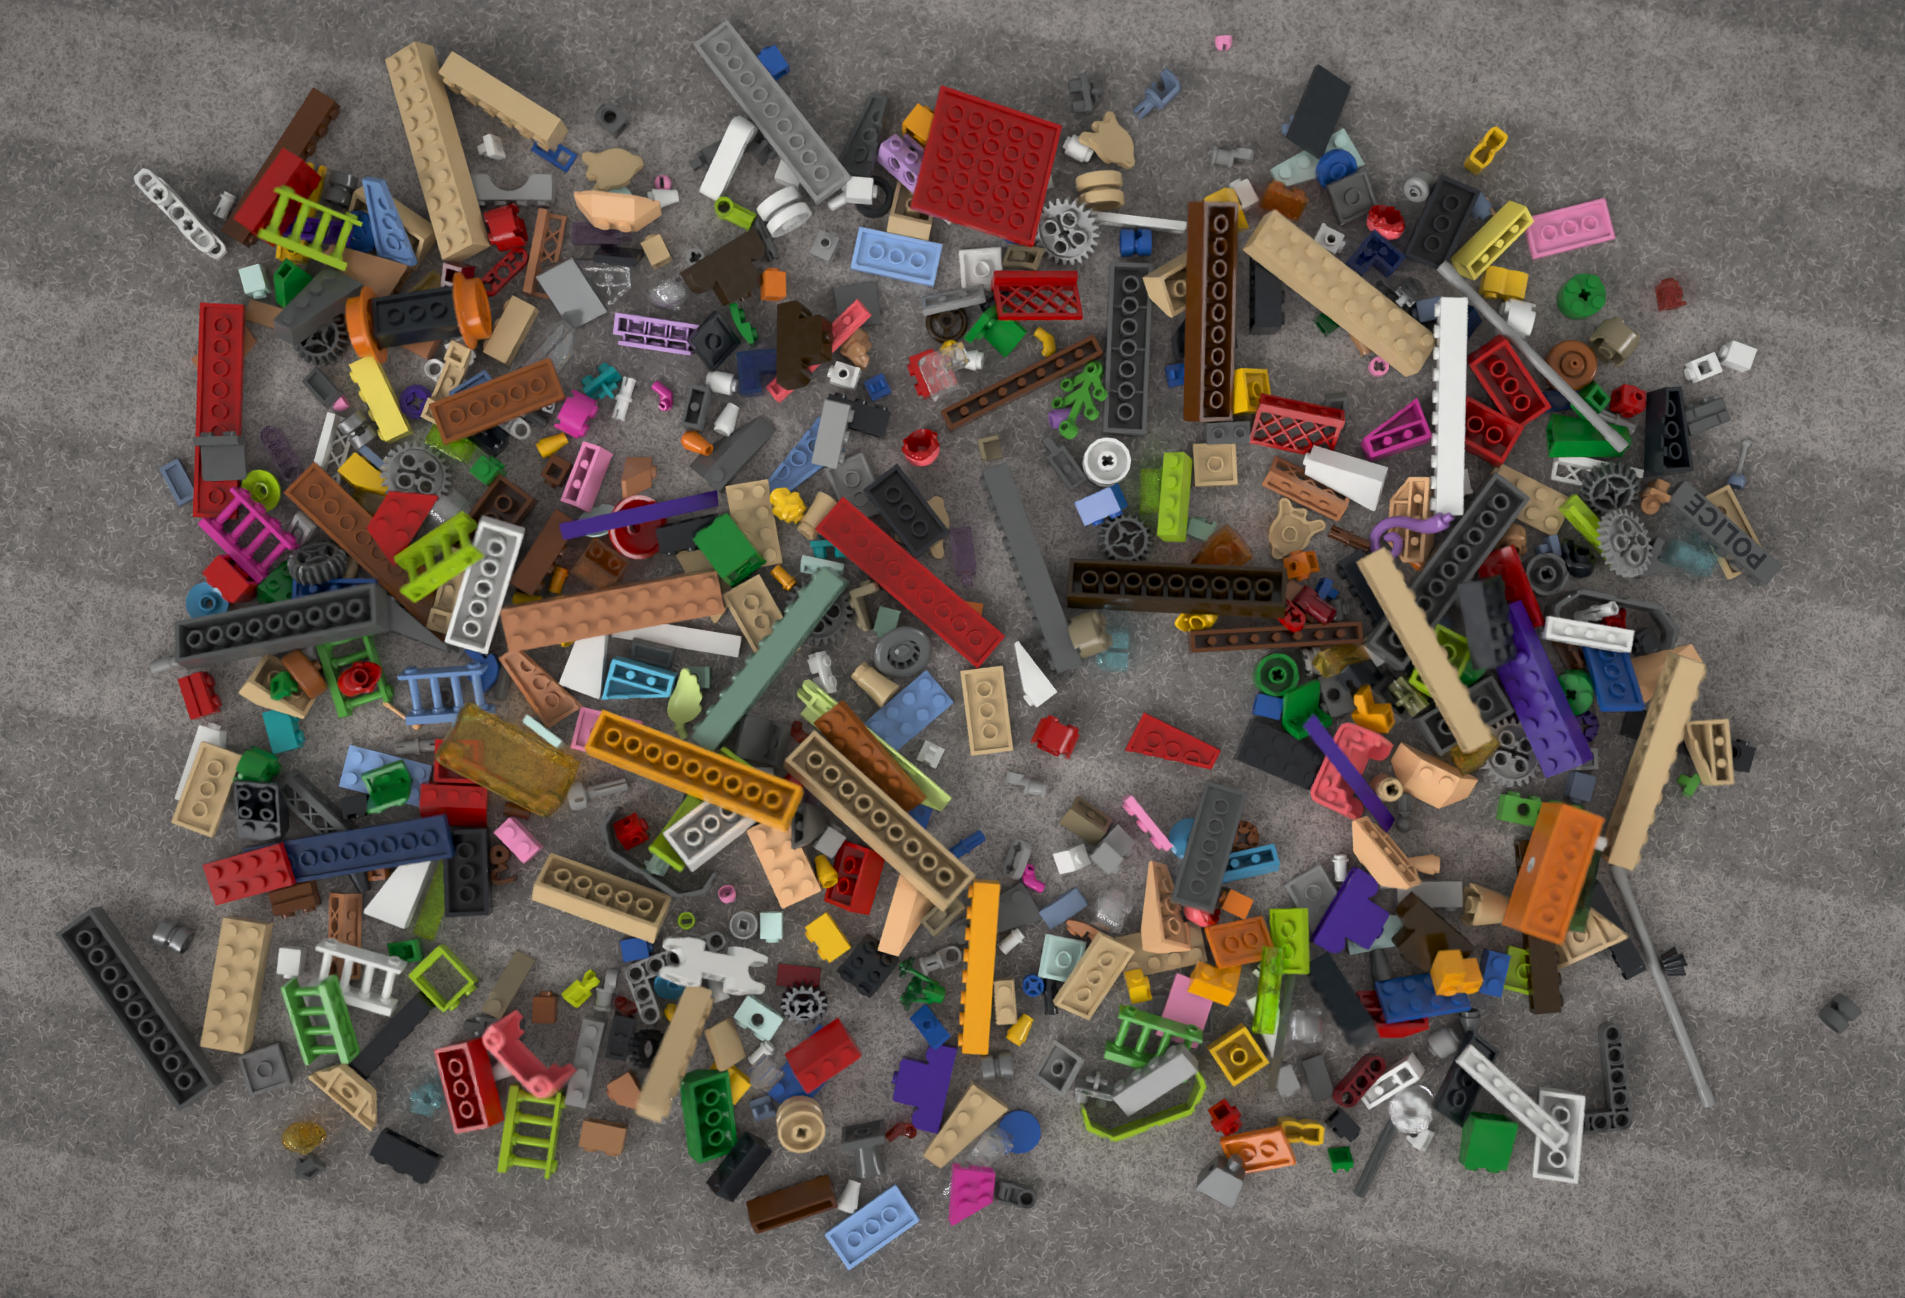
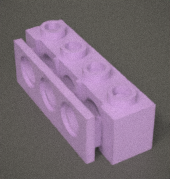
M907 133L903 136V139L894 134L881 143L876 161L913 193L924 148ZM910 146H912L915 149L914 152L911 149H909Z
M617 312L615 313L613 334L623 336V340H618V345L694 355V350H690L691 346L686 340L701 324ZM628 335L643 336L644 340L628 338ZM649 338L663 339L665 343L649 341ZM670 342H683L686 343L687 346H677L674 344H670Z

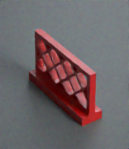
M994 271L990 286L991 291L994 292L998 320H1082L1083 312L1077 286V271ZM999 291H1009L1011 294L1006 298ZM1020 291H1030L1032 294L1027 298ZM1041 291H1050L1053 294L1048 298ZM1061 291H1072L1073 295L1069 298ZM1016 296L1023 303L1017 306L1010 300ZM1035 296L1044 301L1041 306L1032 301ZM1058 296L1065 303L1059 306L1052 300ZM1007 305L1014 311L1012 313H1003L1002 308ZM1028 305L1035 311L1027 313L1023 308ZM1049 305L1056 311L1048 313L1044 308ZM1070 305L1076 309V313H1069L1064 308Z
M1261 393L1250 430V443L1306 455V453L1311 452L1314 445L1318 446L1326 442L1329 446L1328 450L1334 451L1341 428L1343 429L1345 424V410ZM1261 412L1271 413L1273 418L1263 422L1260 418ZM1290 417L1294 422L1284 427L1280 420ZM1309 421L1313 422L1315 427L1305 431L1301 424ZM1277 422L1281 429L1271 434L1267 426ZM1326 426L1336 427L1335 431L1327 436L1322 428ZM1298 427L1302 433L1292 438L1288 431ZM1264 429L1268 435L1262 439L1254 437L1255 432ZM1319 431L1323 438L1313 442L1308 435ZM1283 433L1288 438L1283 443L1277 442L1275 437ZM1305 437L1309 443L1305 447H1299L1295 442Z

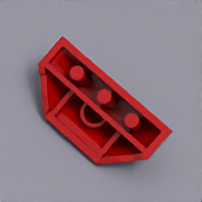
M1376 991L1356 992V995L1373 1019L1380 1038H1404L1429 1029L1428 1017L1386 1024Z

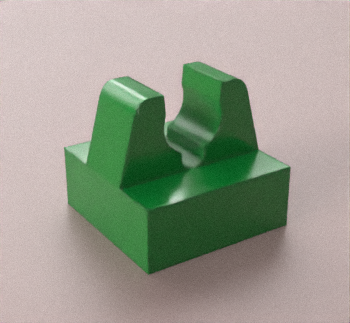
M282 671L270 680V699L279 701L285 696H291V691H298V683L290 679V673Z
M1349 1146L1327 1149L1333 1173H1337V1169H1345V1172H1348L1350 1168L1354 1167Z

